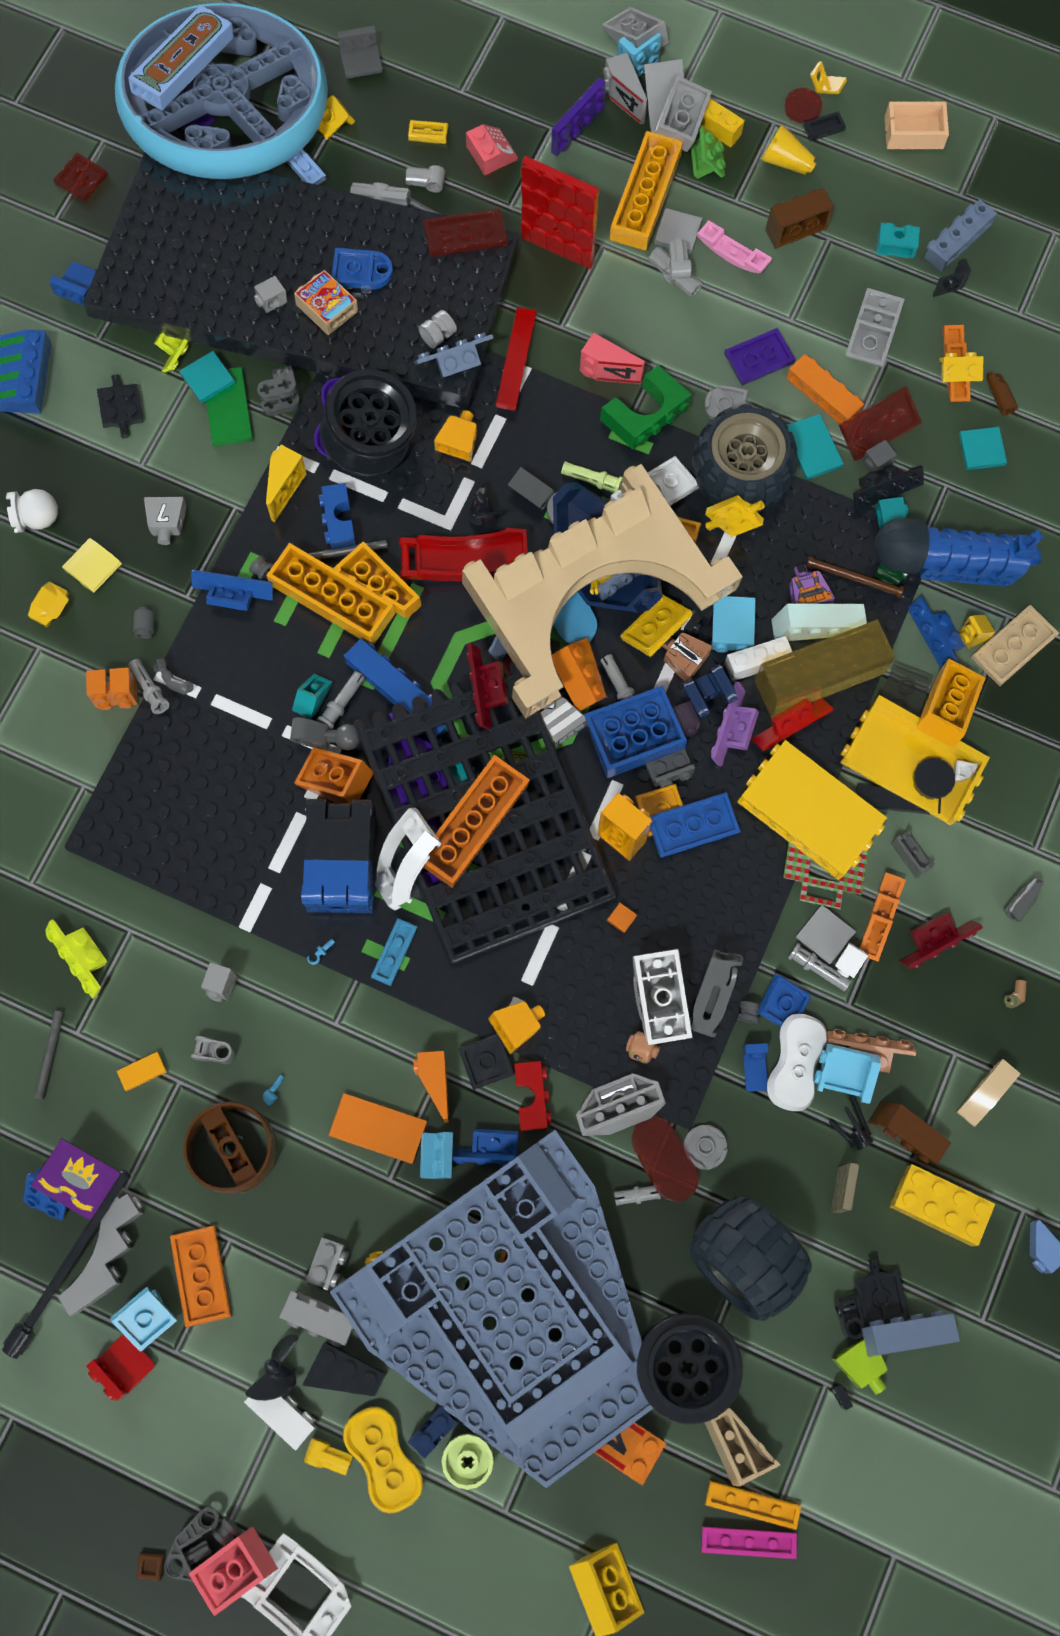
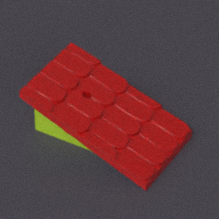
M525 156L521 168L522 239L531 241L535 245L591 269L594 263L599 188Z

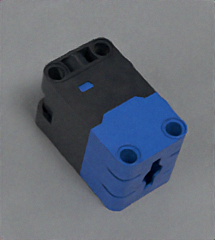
M327 799L306 800L304 874L301 899L307 912L373 913L374 846L377 821L373 800H353L352 806L351 804L329 803Z

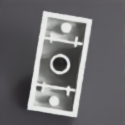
M678 949L633 956L635 997L647 1044L652 1045L692 1038Z

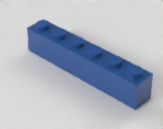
M360 639L344 655L345 663L354 671L361 673V677L364 676L365 680L393 705L400 704L411 714L413 713L412 700L418 696L429 707L432 706V695L428 694L427 696L416 681L411 682L406 678L407 674L398 667L396 669L392 666L391 660L383 654L381 656L377 653V649L369 641L365 642ZM446 725L434 729L438 741L448 732Z

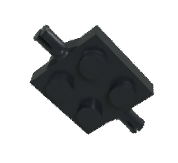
M116 374L117 381H115L114 375L111 376L113 386L98 388L97 394L103 428H120L121 438L125 439L124 431L126 438H128V427L133 424L143 423L137 384L121 385L120 376Z
M878 1259L868 1260L871 1274L863 1278L853 1279L855 1291L860 1299L865 1326L870 1325L869 1322L883 1320L884 1324H890V1319L909 1318L899 1271L891 1273L880 1272Z

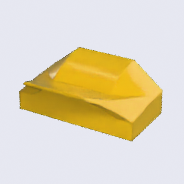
M51 582L46 583L41 587L31 603L28 613L29 618L48 627L53 619L59 617L69 601L67 597L68 591Z

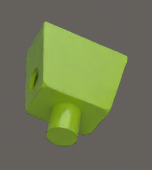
M864 1336L832 1358L834 1363L858 1388L862 1389L869 1385L875 1395L887 1388L880 1378L888 1370L881 1355L868 1357Z

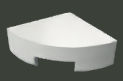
M956 760L954 764L955 782H962L968 779L975 772L977 764Z

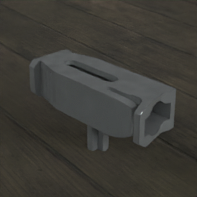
M713 950L695 1000L692 1017H689L691 1030L710 1037H716L717 1025H719L723 1018L736 982L738 966H741L743 962L742 955ZM733 966L732 975H731V977L729 978V976H730V970H731V967Z

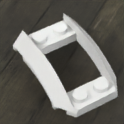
M409 808L387 836L379 856L375 886L387 905L393 910L401 908L400 905L405 902L411 903L410 893L417 875L429 860V853L435 846L439 847L441 845L439 839L416 808ZM406 834L413 846L401 862L397 874H395L391 868V862L399 843Z
M283 1533L269 1551L279 1569L242 1595L241 1598L250 1602L254 1608L272 1621L287 1636H331L351 1608L344 1584L319 1560ZM294 1559L309 1569L332 1590L305 1629L268 1597Z

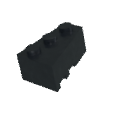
M324 1342L302 1386L376 1396L387 1373L328 1342Z

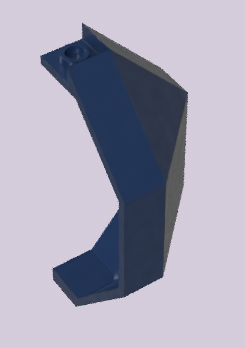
M577 482L565 483L553 496L554 534L567 531L568 527L576 521L582 522L585 519L587 521L592 518L598 519L602 516L607 502ZM643 574L638 575L629 584L624 585L614 595L608 596L604 600L600 598L599 592L596 595L595 590L594 595L590 593L591 584L577 591L587 605L637 613L649 611L662 598L661 579Z

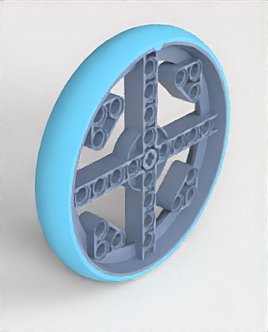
M202 4L203 7L212 10L215 14L232 23L233 39L220 52L245 56L254 55L257 52L256 39L273 48L238 66L214 64L210 61L195 77L193 89L174 98L162 111L158 108L148 111L144 100L131 92L128 77L200 5L169 13L148 25L134 38L124 52L116 74L115 100L117 110L125 129L135 143L150 157L173 170L210 179L241 178L259 174L275 168L295 156L306 146L319 128L325 113L328 92L323 64L310 41L292 24L273 13L241 4ZM294 68L298 77L287 75L281 82L277 106L279 119L285 123L278 130H275L249 102L250 92ZM209 113L216 116H230L253 143L232 147L230 133L226 129L191 125L185 129L186 142L169 133Z

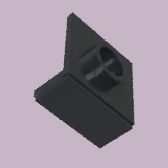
M966 259L959 260L954 274L939 279L933 297L964 288L971 273Z

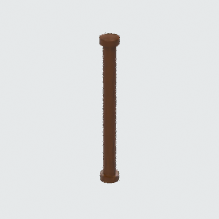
M811 555L806 566L896 594L898 598L901 597L904 589L902 585L898 587L814 559V556Z

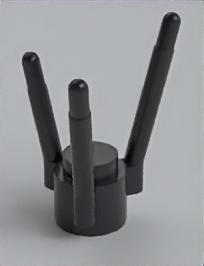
M850 1094L862 1127L858 1125L847 1106L844 1107V1110L856 1129L851 1133L852 1138L833 1120H829V1124L848 1141L851 1148L856 1146L858 1150H861L873 1142L872 1134L866 1125L855 1095Z

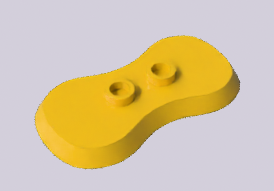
M381 1407L366 1408L352 1416L345 1424L343 1430L344 1444L350 1454L361 1463L365 1470L371 1501L379 1510L385 1513H395L404 1510L419 1498L423 1482L418 1468L404 1455L400 1448L397 1426L393 1416Z

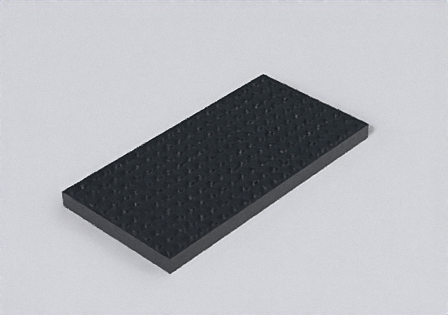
M144 152L83 304L88 317L157 334L164 333L165 336L181 340L186 339L189 342L287 366L291 365V367L336 378H342L351 372L363 369L383 371L401 381L414 397L468 410L489 340L475 345L481 365L443 378L436 358L415 365L414 361L419 359L418 355L429 352L430 355L438 353L437 349L448 345L450 349L456 347L455 343L467 339L468 342L475 340L474 336L486 333V336L492 334L519 249V233L266 172L231 179L196 177L173 170ZM335 248L378 251L385 254L391 260L393 268L390 282L379 289L343 287L357 300L358 312L329 335L296 305L294 293L299 287L307 284L315 275L320 274L324 270L332 276ZM384 268L378 270L382 274L388 271ZM276 276L285 289L287 303L266 313L263 307H259L254 299L256 295L254 286ZM440 310H444L453 319L457 331L448 339L444 338V341L437 347L431 348L421 337L418 327L425 321L432 320V316Z

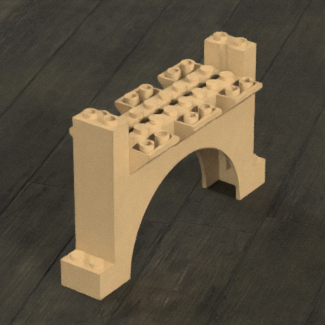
M642 464L637 467L631 466L625 470L622 479L623 483H621L620 487L623 493L622 498L617 501H609L604 506L601 517L598 519L592 518L589 521L586 519L582 522L576 521L568 527L567 531L563 533L557 532L550 538L549 547L546 550H538L534 554L532 552L526 555L525 553L520 554L514 559L515 562L508 566L507 564L500 566L496 570L494 579L481 559L477 562H469L462 570V584L523 676V678L514 683L512 699L525 719L561 697L558 690L563 688V684L556 673L551 657L550 633L562 607L577 591L598 579L616 574L633 573L649 575L676 586L687 594L703 611L734 592L742 579V575L729 556L723 560L718 558L711 566L709 565Z

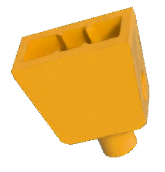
M464 410L460 418L449 416L434 440L435 450L471 462L477 436V424L471 422L474 415Z
M523 1001L493 1012L489 1017V1021L509 1053L512 1054L541 1028L538 1020L545 1016V1012L540 1005L530 1009L527 1003Z

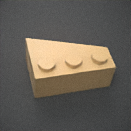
M730 1408L717 1418L705 1422L732 1485L742 1486L780 1466L779 1462L767 1452L762 1443L758 1442Z

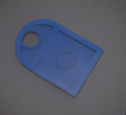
M335 248L331 277L342 287L379 289L390 282L393 268L391 260L385 254L378 251ZM381 268L388 270L386 273L383 274L378 272V270Z

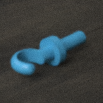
M331 938L324 946H318V951L315 953L317 956L316 962H311L308 956V963L311 965L318 964L320 955H326V950L335 941Z

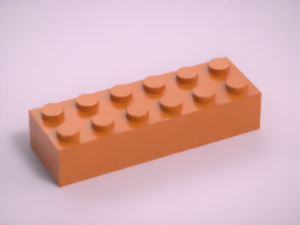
M494 755L435 834L441 845L439 847L435 846L429 853L430 858L423 868L453 888L527 788L530 780Z

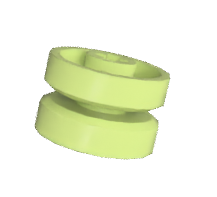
M471 1432L459 1434L451 1439L444 1450L442 1458L443 1472L448 1481L454 1486L466 1490L482 1485L492 1472L494 1462L492 1448L489 1443ZM465 1456L467 1458L470 1456L472 1457L473 1460L471 1464H466L464 1462Z

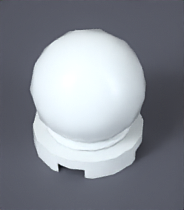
M32 489L24 492L22 496H19L17 491L8 492L6 495V499H10L11 507H7L11 527H16L14 529L15 533L24 532L25 526L41 530L55 522L58 515V506L53 496L46 491Z

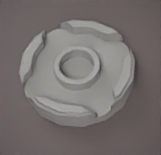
M701 1125L693 1128L686 1135L683 1142V1152L686 1160L692 1166L701 1170H710L719 1166L727 1155L725 1136L719 1129L711 1125Z

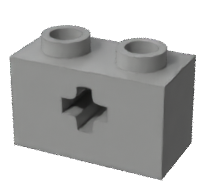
M210 963L201 988L211 1000L222 1002V999L229 1001L237 975L229 968Z

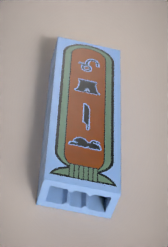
M200 5L128 77L131 92L162 111L233 39L232 23L215 14L212 10Z

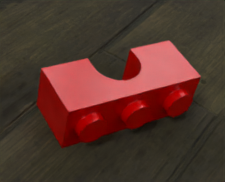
M541 1061L514 1064L516 1088H528L535 1095V1101L531 1106L519 1108L520 1131L547 1130V1124H551L550 1111H546L545 1102H549L548 1088H543V1080H547L546 1066L541 1067Z

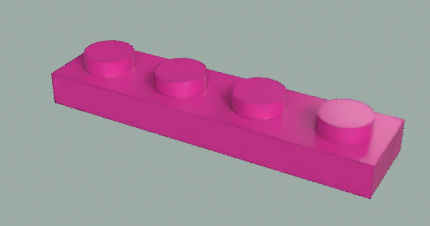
M702 1526V1553L796 1559L797 1534L794 1532Z

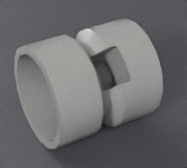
M440 310L432 316V320H427L418 327L421 337L431 348L437 347L444 341V338L448 339L457 331L453 319L444 310Z

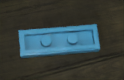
M397 918L371 975L372 979L392 986L417 931V926Z

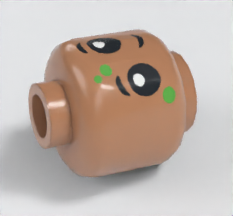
M638 1031L635 1035L631 1034L626 1046V1051L629 1052L628 1054L631 1059L645 1064L649 1063L652 1058L656 1059L660 1050V1046L657 1044L648 1045L645 1034L641 1031Z

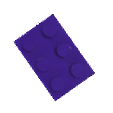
M778 328L728 348L724 352L742 386L795 363V358Z

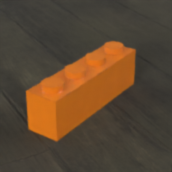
M804 354L788 370L786 379L844 429L861 413L864 406L861 399L848 391L843 383L835 380L829 371L822 369L813 358Z

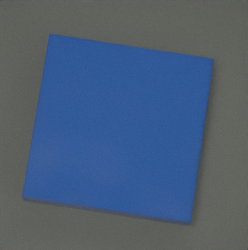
M775 974L757 1013L781 1028L783 1022L789 1016L803 1014L811 995L781 975Z

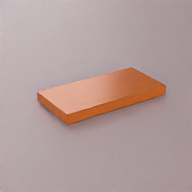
M343 1093L328 1136L413 1164L427 1121Z
M216 1226L171 1235L170 1240L185 1327L232 1317Z

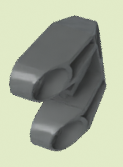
M206 1507L201 1510L175 1538L164 1567L169 1577L193 1582L189 1575L190 1572L196 1569L193 1564L211 1554L212 1551L207 1540L187 1551L185 1546L201 1538L205 1533L218 1525L220 1516L215 1508ZM205 1512H211L215 1516V1521L210 1526H206L202 1522V1515ZM179 1559L182 1562L183 1567L179 1573H174L170 1570L171 1560Z

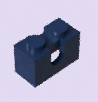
M440 1406L412 1436L408 1443L425 1459L458 1421Z

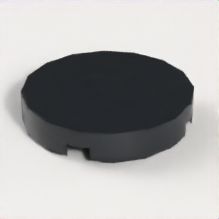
M938 758L923 760L916 766L913 772L912 779L916 791L921 796L930 800L944 798L953 790L955 785L953 769L947 762Z

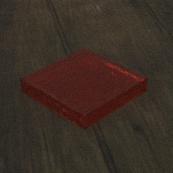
M76 152L53 181L57 186L86 202L106 179L108 172Z

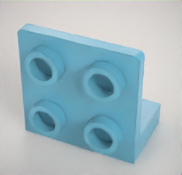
M657 33L637 49L632 42L623 37L618 41L617 55L628 53L637 77L644 73V64L658 62L662 35Z

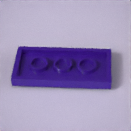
M599 77L552 128V154L558 156L562 151H566L570 142L578 138L581 130L585 126L590 125L597 113L602 112L605 106V80Z

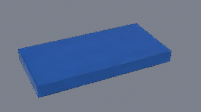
M727 792L652 815L650 818L652 820L650 831L660 858L741 832Z

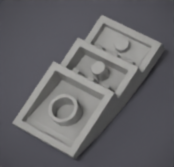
M867 288L845 356L883 368L905 299Z

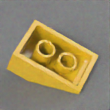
M280 445L278 450H274L270 457L266 504L271 520L276 522L307 474L302 455L283 445Z

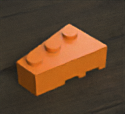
M588 637L567 645L551 655L554 668L579 712L607 697Z

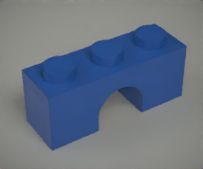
M346 483L321 487L322 494L319 495L320 506L325 507V513H322L323 525L328 527V531L324 532L326 544H330L331 549L356 545L352 520L340 521L336 518L340 512L350 510Z

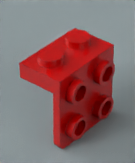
M123 1334L98 1359H93L86 1367L89 1370V1377L95 1383L100 1382L105 1388L103 1390L104 1394L110 1400L115 1399L119 1401L155 1368V1363L144 1350L140 1352Z

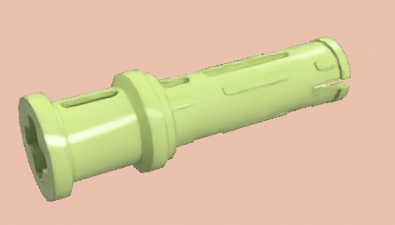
M566 461L561 471L563 475L593 483L601 490L605 488L614 491V493L620 490L621 483H623V477L621 476L617 478L608 475L605 471L601 473Z

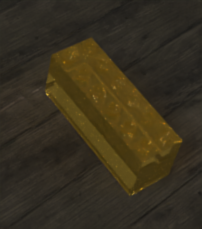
M877 619L762 663L755 678V683L770 716L774 717L805 698L813 702L885 674L895 655Z

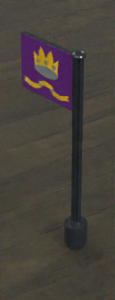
M63 1138L58 1142L31 1184V1187L90 1221L25 1322L21 1324L16 1323L3 1342L4 1347L2 1351L14 1359H18L28 1348L35 1337L33 1332L34 1324L128 1178H131V1174L127 1170L122 1169L118 1171Z

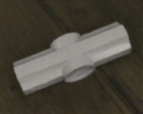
M353 183L350 193L404 206L409 205L411 198L410 189L390 187V185L384 183H373V185Z
M657 247L649 256V261L663 273L664 279L670 285L676 284L689 297H694L702 288L703 283L692 274L690 278H670V254L662 247Z

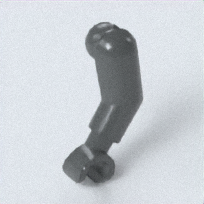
M164 658L156 660L157 664L154 666V671L161 672V677L169 689L181 694L193 691L194 686L192 682H184L174 678L171 671H168Z

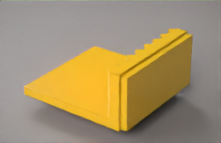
M334 95L327 99L325 113L318 128L327 140L345 121L350 125H353L355 122L348 110Z

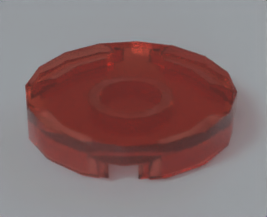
M798 88L791 91L786 97L785 113L790 120L802 124V122L818 118L821 114L823 103L821 97L815 91L808 88Z

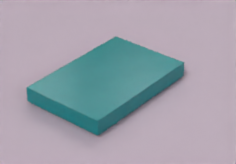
M820 414L788 425V432H792L797 445L796 455L798 457V464L806 480L843 467L844 463Z

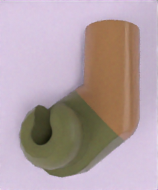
M1015 981V991L1004 997L1006 1007L1015 1008L1025 1001L1027 981Z

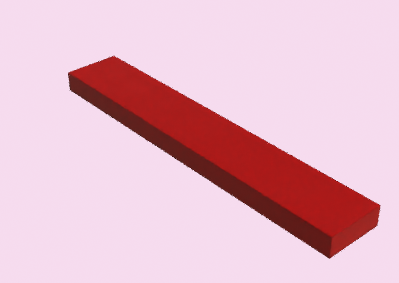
M517 307L496 402L497 408L516 411L536 310Z

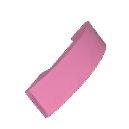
M709 220L697 233L699 239L713 252L729 263L746 271L761 274L772 261V257L757 248L751 251L724 235V229Z

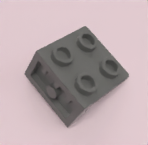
M374 26L337 32L339 49L347 79L383 72Z

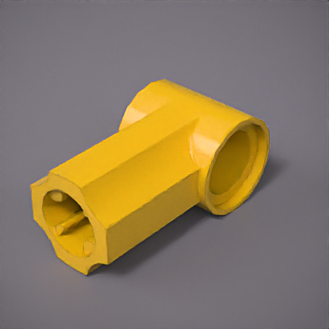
M311 1437L303 1462L318 1468L325 1467L346 1475L353 1455L331 1447V1444L323 1440Z

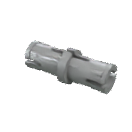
M658 1184L643 1188L635 1186L630 1190L614 1191L615 1198L624 1196V1198L615 1199L616 1206L634 1202L641 1204V1201L660 1199V1193L650 1194L651 1192L660 1191Z

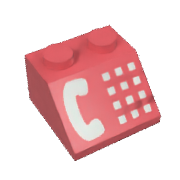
M482 124L466 132V147L484 175L518 160L517 155L499 128Z

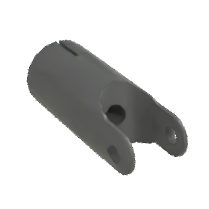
M1035 877L1030 884L1020 889L1004 910L1007 917L1015 922H1020L1037 901L1039 891L1044 884L1041 877Z

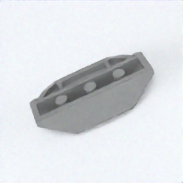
M630 1074L593 1089L581 1109L577 1112L576 1117L583 1136L610 1135L651 1119L666 1104L659 1082L636 1074Z

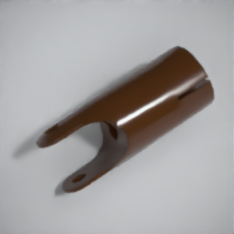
M988 372L986 379L1001 415L1012 414L1018 409V405L1007 382L1000 373Z

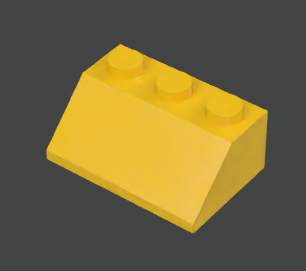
M617 1543L584 1556L569 1566L595 1636L617 1633L645 1613Z

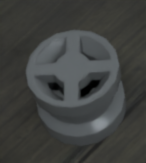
M259 556L253 561L249 571L254 575L256 574L259 580L266 581L268 580L266 575L273 567V564L266 562L265 557Z
M741 1001V1012L738 1014L737 1019L746 1023L758 1024L757 1011L760 1005Z
M224 1517L221 1521V1526L215 1528L212 1535L225 1547L235 1537L240 1536L242 1531L232 1520Z

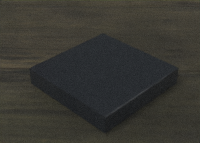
M498 1034L458 1048L473 1090L515 1075L504 1043Z

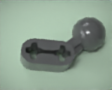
M300 717L292 719L290 736L292 742L318 749L327 748L328 743H336L337 746L344 750L355 749L360 743L354 725L344 724L337 730H329L328 725Z

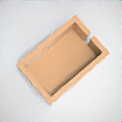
M889 102L885 114L887 149H944L949 136L946 102Z

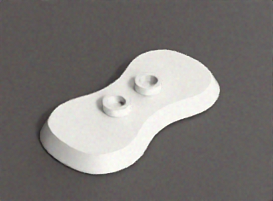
M793 1014L783 1022L780 1029V1058L769 1076L767 1092L770 1100L785 1110L802 1111L812 1103L815 1096V1067L820 1058L821 1051L825 1050L828 1040L824 1024L812 1016Z

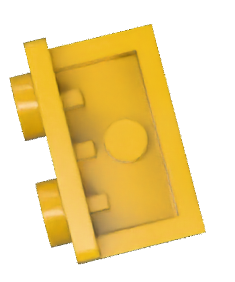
M977 352L965 353V357H957V353H945V357L939 358V362H942L941 382L983 381V356H977Z

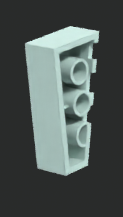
M786 604L772 618L774 640L786 636L788 641L841 636L857 637L867 628L864 604Z

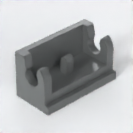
M520 467L508 483V487L542 510L545 509L550 498L555 494L553 489L522 467Z
M908 830L902 836L900 835L895 838L891 845L914 877L917 878L933 868L935 864L933 861L930 862L912 837V832Z

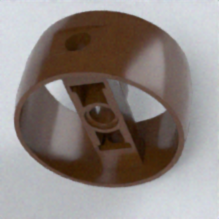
M238 1102L219 1103L202 1111L190 1124L184 1139V1158L189 1172L203 1187L220 1194H240L258 1186L272 1170L277 1155L276 1136L269 1121L254 1108ZM224 1111H247L254 1114L263 1124L268 1138V1152L265 1162L258 1173ZM203 1126L237 1187H215L200 1174L195 1162L194 1147L196 1138ZM234 1142L236 1145L235 1152L227 1154L225 1150L227 1144Z

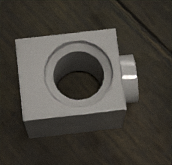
M276 276L254 286L256 293L254 299L259 307L262 306L266 313L287 303L285 289Z

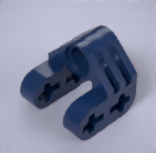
M720 664L710 668L709 674L695 681L689 679L682 683V688L700 719L710 714L705 702L712 700L720 693L723 694L728 704L738 700V696Z

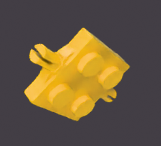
M739 495L706 509L705 515L712 520L706 523V528L710 531L720 527L730 537H734L763 525L764 518L757 511L764 509L765 505L761 500L750 504Z

